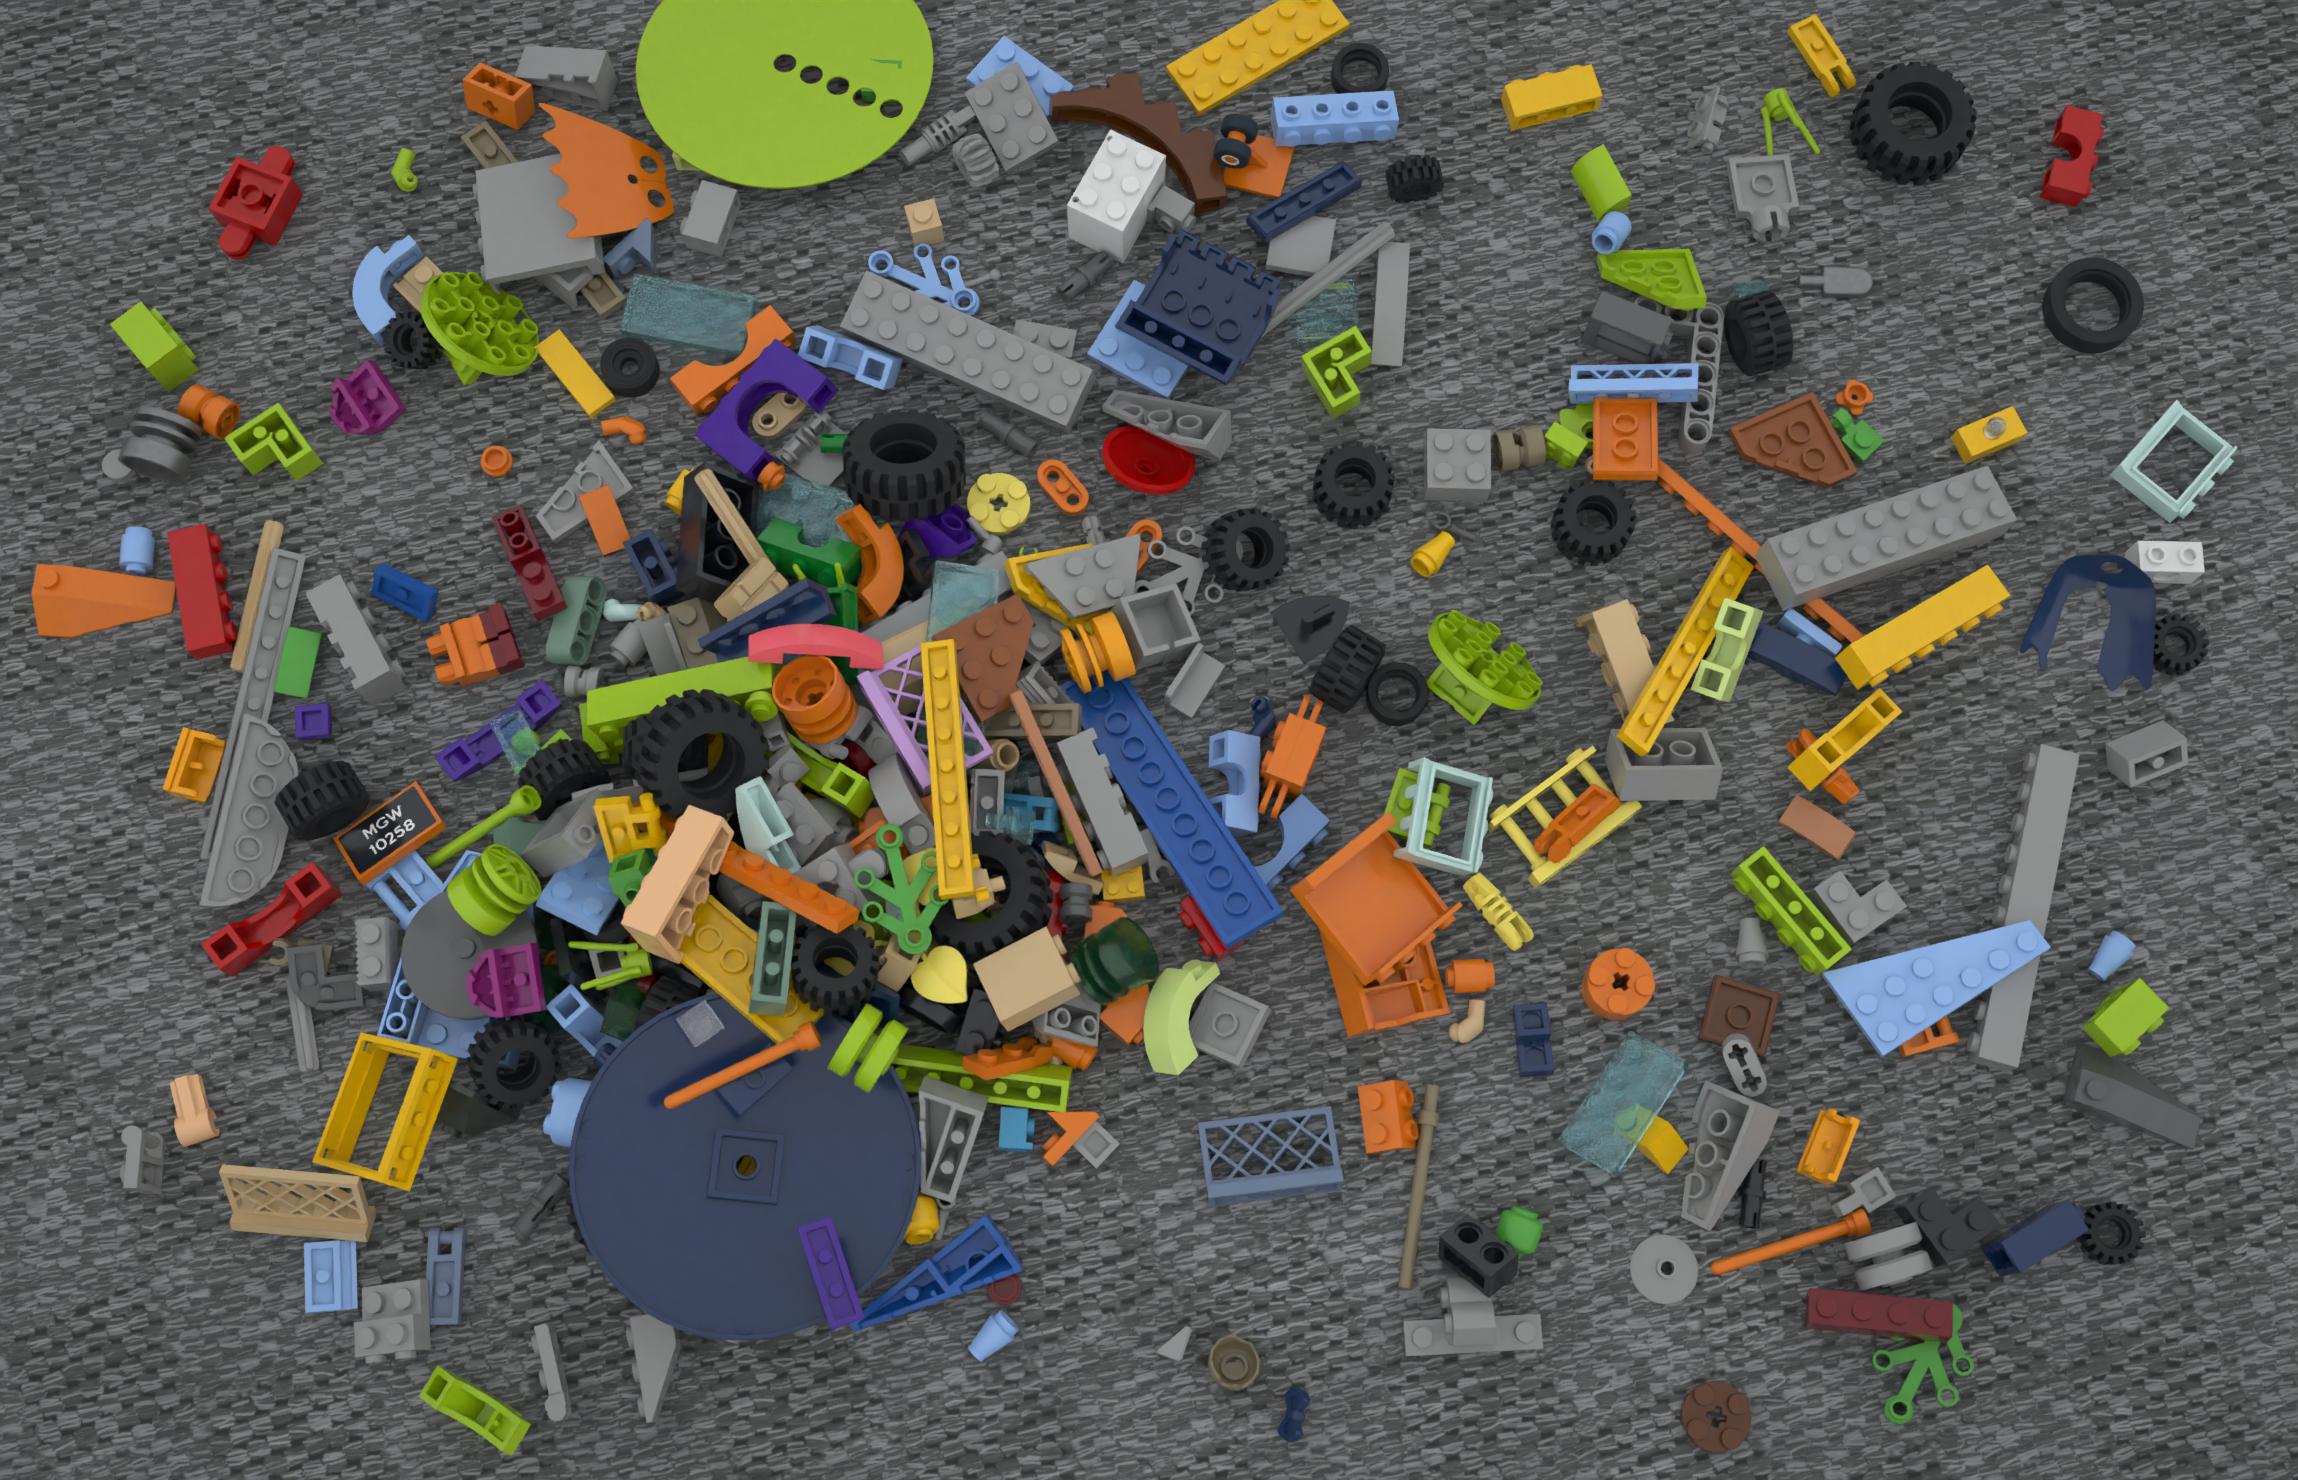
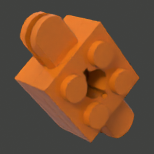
M1308 695L1304 696L1297 716L1289 713L1286 722L1279 721L1271 746L1275 750L1274 752L1267 751L1261 766L1262 770L1259 776L1264 778L1262 788H1265L1266 792L1258 813L1264 815L1273 793H1278L1279 795L1270 816L1273 819H1277L1286 797L1296 800L1302 794L1324 739L1326 727L1316 723L1324 702L1317 700L1309 720H1306L1304 717L1312 698Z

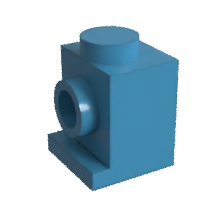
M1011 1105L1009 1107H1001L999 1150L1034 1153V1145L1028 1142V1137L1034 1138L1035 1117H1029V1108Z

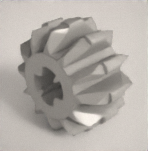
M977 133L965 136L953 145V157L956 160V165L960 170V174L963 175L965 181L971 187L986 186L999 177V166L996 162V157L992 152V148L989 147L987 141Z

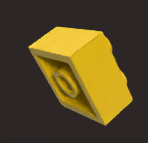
M1141 865L1113 878L1108 869L1102 870L1101 878L1104 883L1102 886L1104 901L1117 903L1145 899Z

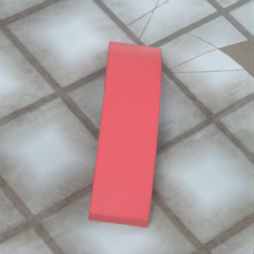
M791 624L765 629L748 636V662L782 664L783 653L849 657L850 668L883 669L884 666L882 643L865 634L843 627L823 624Z

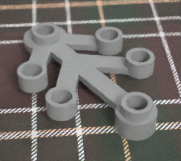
M1188 526L1181 527L1175 534L1176 542L1184 547L1192 545L1201 549L1202 542L1208 540L1204 536L1195 534L1194 530ZM1182 531L1190 533L1191 539L1189 542H1183L1180 539ZM1237 539L1236 552L1239 559L1241 560L1243 556V547L1240 541ZM1161 540L1152 541L1147 547V554L1151 559H1162L1182 567L1151 582L1146 580L1136 581L1134 594H1137L1139 587L1152 590L1187 579L1182 597L1184 602L1190 604L1191 609L1189 613L1192 615L1195 611L1194 599L1203 572L1209 567L1208 562L1203 563L1202 557L1196 558L1168 548ZM1157 544L1162 547L1163 552L1160 556L1152 553L1151 548L1153 545ZM1214 574L1211 584L1203 591L1204 599L1212 604L1219 602L1224 594L1223 584L1218 585L1213 581L1216 577ZM1210 588L1218 590L1219 596L1217 599L1214 600L1208 596Z

